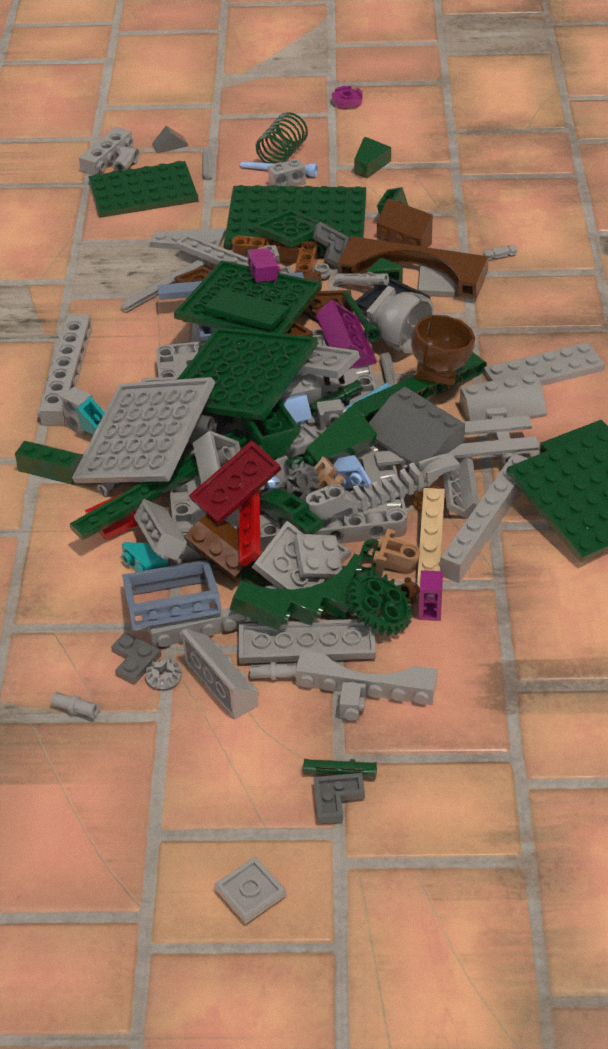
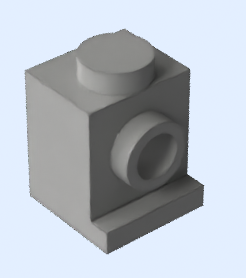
M341 399L317 402V418L320 430H325V427H329L347 410L346 407L342 406Z
M342 683L340 719L359 720V713L364 711L366 702V684Z

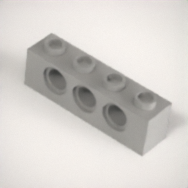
M119 127L113 128L79 157L80 172L89 175L103 172L118 158L121 146H133L132 131Z

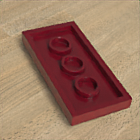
M251 441L196 488L189 497L219 525L282 469L273 458Z

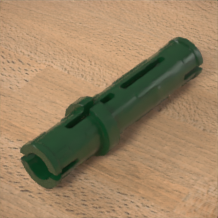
M355 380L346 386L338 387L337 391L310 403L309 407H312L310 409L313 416L317 414V402L341 399V401L349 400L351 396L363 391V387H360L362 383L359 380Z
M305 758L303 762V774L343 775L362 773L363 777L376 778L377 762H356L355 759H350V761H334Z

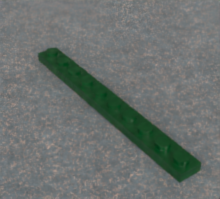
M239 429L224 435L239 441L240 449L250 442V438ZM193 453L177 463L169 481L142 482L71 522V530L81 540H85L137 510L143 499L151 502L198 475L195 454Z

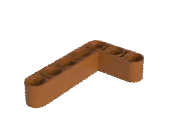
M236 236L232 239V251L244 257L247 249H258L267 245H276L279 261L281 263H295L296 273H311L317 263V244L314 241L302 242L296 245V247L289 248L282 243L265 237Z

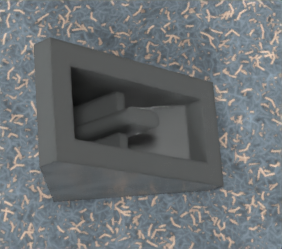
M165 126L152 145L157 153L187 147L188 143L181 134Z

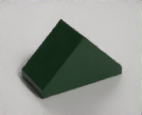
M380 258L367 269V272H373V274L387 273L390 278L403 283V267L389 260Z

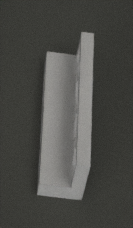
M472 457L455 458L459 462L460 468L442 474L447 509L466 519L479 503Z

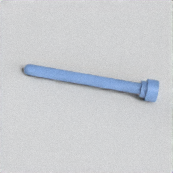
M245 161L240 163L241 168L268 170V166L274 165L271 163ZM310 163L305 166L306 175L309 177L317 176V164Z

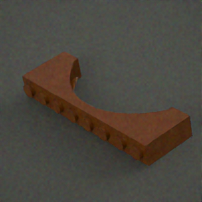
M351 236L338 261V271L340 274H363L380 258L396 264L427 266L451 279L459 289L460 296L477 298L488 272V256Z

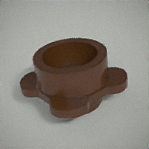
M410 577L404 579L405 583L401 584L400 590L401 592H407L405 598L411 599V603H416V597L420 592V588L416 583L412 582Z

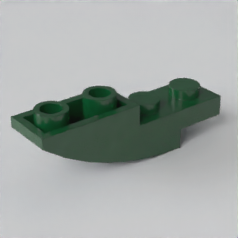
M265 488L260 491V509L276 521H288L303 534L310 535L315 534L324 527V520L309 510L308 503L297 496L275 488Z

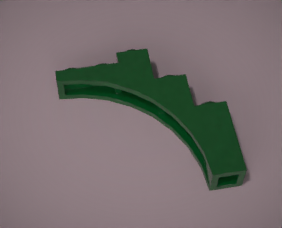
M354 553L349 563L338 574L325 582L305 588L272 589L256 586L241 580L233 595L229 610L277 631L280 630L283 623L287 625L290 617L312 625L315 618L320 619L323 611L344 620L347 613H352L354 610L347 607L351 602L345 599L348 596L346 590L349 588L348 584L357 574H361L363 566L360 565L362 556Z

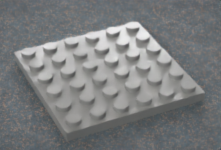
M208 377L119 384L72 477L74 482L169 481L211 394L215 381Z

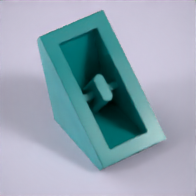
M90 396L76 408L80 428L94 435L104 415V411Z

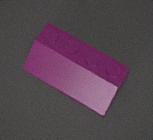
M331 299L316 314L319 321L318 325L323 330V336L327 340L328 346L359 351L360 358L349 369L376 364L377 359L369 341L364 335V330L358 317Z

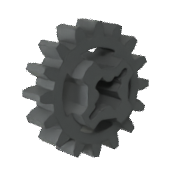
M301 463L300 465L295 464L294 469H289L290 474L284 476L286 480L281 484L284 486L283 491L291 493L306 502L308 494L320 489L317 483L321 481V478L317 477L319 472L315 470V467Z

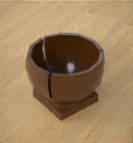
M429 315L419 319L411 335V348L417 360L415 379L454 386L456 370L467 363L475 348V335L472 328L462 320L447 315H432V317Z

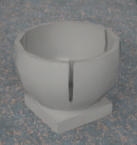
M388 286L366 312L370 324L377 326L381 333L380 337L382 336L388 346L398 352L413 353L411 335L414 327L410 324L416 326L419 319L429 315L432 317L434 315V305L429 298L422 294L402 292L396 295L395 289Z

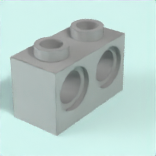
M292 159L268 166L270 186H300L306 184L305 166L299 159Z
M74 386L61 396L66 427L85 435L87 432L80 428L76 408L90 396L92 397V394Z

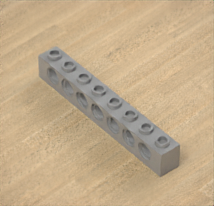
M68 314L66 321L63 322V333L59 335L60 343L56 345V356H53L52 359L53 367L49 369V380L45 382V393H42L41 396L42 404L38 406V417L41 418L42 426H66L61 396L74 386H77L92 331L90 315Z

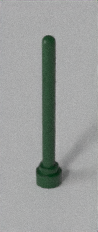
M344 291L343 297L364 327L366 339L370 342L377 341L381 335L377 326L369 323L349 291Z

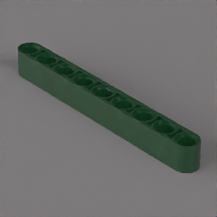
M472 352L467 363L456 370L454 386L415 379V375L365 397L353 405L369 423L390 396L403 387L410 389L424 399H428L481 375L484 372V367H487V362Z

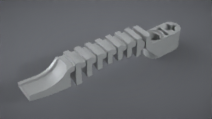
M451 453L442 454L420 461L419 470L414 462L409 464L410 476L405 469L400 470V480L394 474L391 475V483L386 478L382 480V486H379L377 481L372 483V490L366 485L363 486L362 492L359 486L356 485L353 487V491L348 492L341 485L332 484L308 494L306 502L308 503L309 510L321 519L349 509L354 515L358 513V509L365 512L368 510L367 508H376L377 504L384 505L388 500L393 502L397 497L400 499L405 497V494L412 495L416 490L418 492L423 491L424 487H429L440 475L460 468V464Z

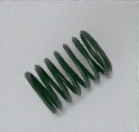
M282 113L266 132L257 139L255 148L261 161L268 163L265 161L267 160L274 164L286 162L307 139L308 128L306 123L295 113ZM293 116H295V117H297L298 119H300V121L303 123V125H304V127H305V132H304V129H303V126L301 125V123H300L297 119H295ZM283 118H290V119H293L295 122H297V124L300 126L301 131H302V138H301L300 131H299V129L296 127V125H295L294 123H292L291 121H289V120H287V119H283ZM284 121L291 124L297 131L298 139L295 132L289 126L280 122ZM280 125L286 127L291 131L295 141H293L290 134L286 130L281 128ZM281 131H283L289 137V139L286 138ZM275 134H278L281 137V139L286 142L287 145H285L279 138H277ZM267 138L270 139L271 143H272L277 149L283 151L284 153H279V152L275 151V150L269 145V142H268V139H267ZM264 139L272 152L284 157H276L270 154L265 148ZM273 140L277 141L282 146V148L277 146L273 142ZM260 143L269 156L282 161H273L267 158L261 151Z

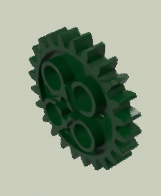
M369 570L367 574L364 571L360 575L357 574L348 584L349 588L346 590L348 596L345 599L351 603L347 607L354 609L351 615L358 616L357 622H364L365 629L371 627L373 634L378 630L380 636H383L385 633L388 637H391L392 634L397 636L412 622L410 619L414 616L411 613L413 607L408 605L411 599L405 598L407 592H401L402 586H396L394 584L395 579L389 581L386 574L381 577L378 571L373 574Z

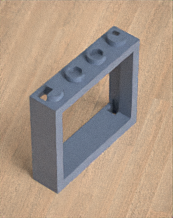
M208 560L122 575L132 629L222 613L219 591ZM204 573L205 577L200 578L199 574ZM207 582L209 591L137 604H135L133 594ZM214 602L215 607L209 608V603ZM142 615V620H135V616Z

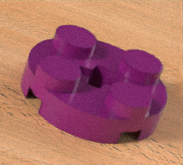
M340 86L335 89L334 93L332 92V102L338 106V109L344 110L347 107H359L362 105L363 92L357 87L355 90L352 89V86Z

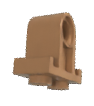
M387 529L385 537L381 536L377 548L380 551H376L372 563L376 564L374 573L378 571L383 575L384 568L402 573L414 572L420 557V549L412 543L395 539L396 531Z

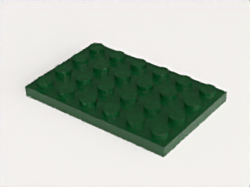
M186 161L162 163L156 166H144L137 169L112 171L110 173L88 176L99 218L199 202Z

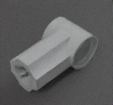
M121 146L119 156L113 163V169L117 172L124 171L132 163H137L139 150L137 148Z

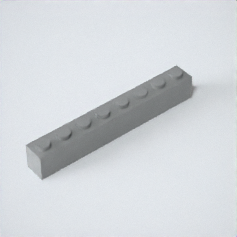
M515 453L512 454L441 556L440 571H443V577L460 583L521 492L506 473L507 467L528 458Z

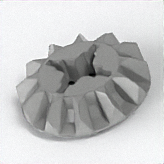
M160 658L159 662L152 661L151 666L146 667V681L156 689H168L179 683L182 677V669L179 667L178 662H172L170 658L167 661H163ZM167 669V673H164L160 678V672Z

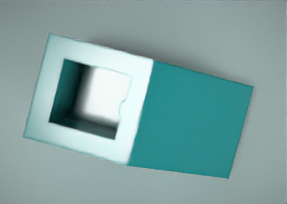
M124 542L121 544L123 554H121L122 559L127 565L130 564L135 572L169 567L168 560L154 552L149 543Z

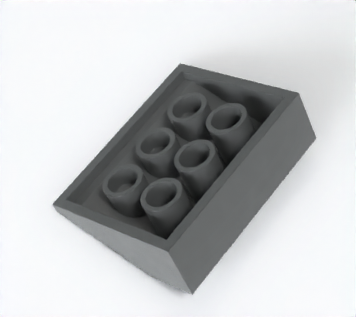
M406 387L391 395L369 422L377 433L375 442L408 463L414 462L418 469L420 461L447 454L464 442V422Z

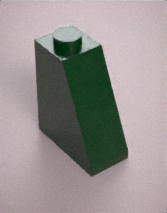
M364 137L354 158V173L368 179L391 162V147Z

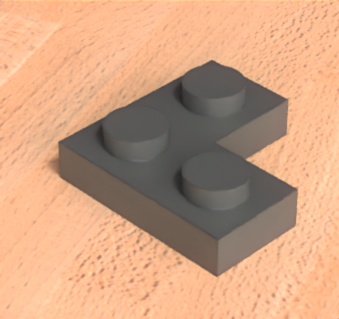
M319 222L316 224L313 239L327 246L324 261L338 268V261L348 244L349 237Z
M126 632L111 646L113 653L125 658L115 670L116 676L132 685H135L146 673V667H150L152 661L156 662L162 656L160 649Z
M362 773L314 777L318 823L343 821L341 801L365 799Z

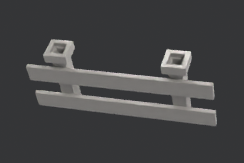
M506 407L486 409L485 420L464 421V435L493 433L494 441L463 443L449 453L454 458L500 454L502 463L506 464L513 453L536 451L540 447L536 436L510 438L508 431L532 429L529 415L507 417ZM391 451L375 452L377 466L399 464L400 469H405L408 475H410V463Z

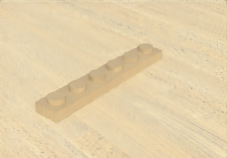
M424 488L417 579L419 588L421 570L440 571L445 489Z

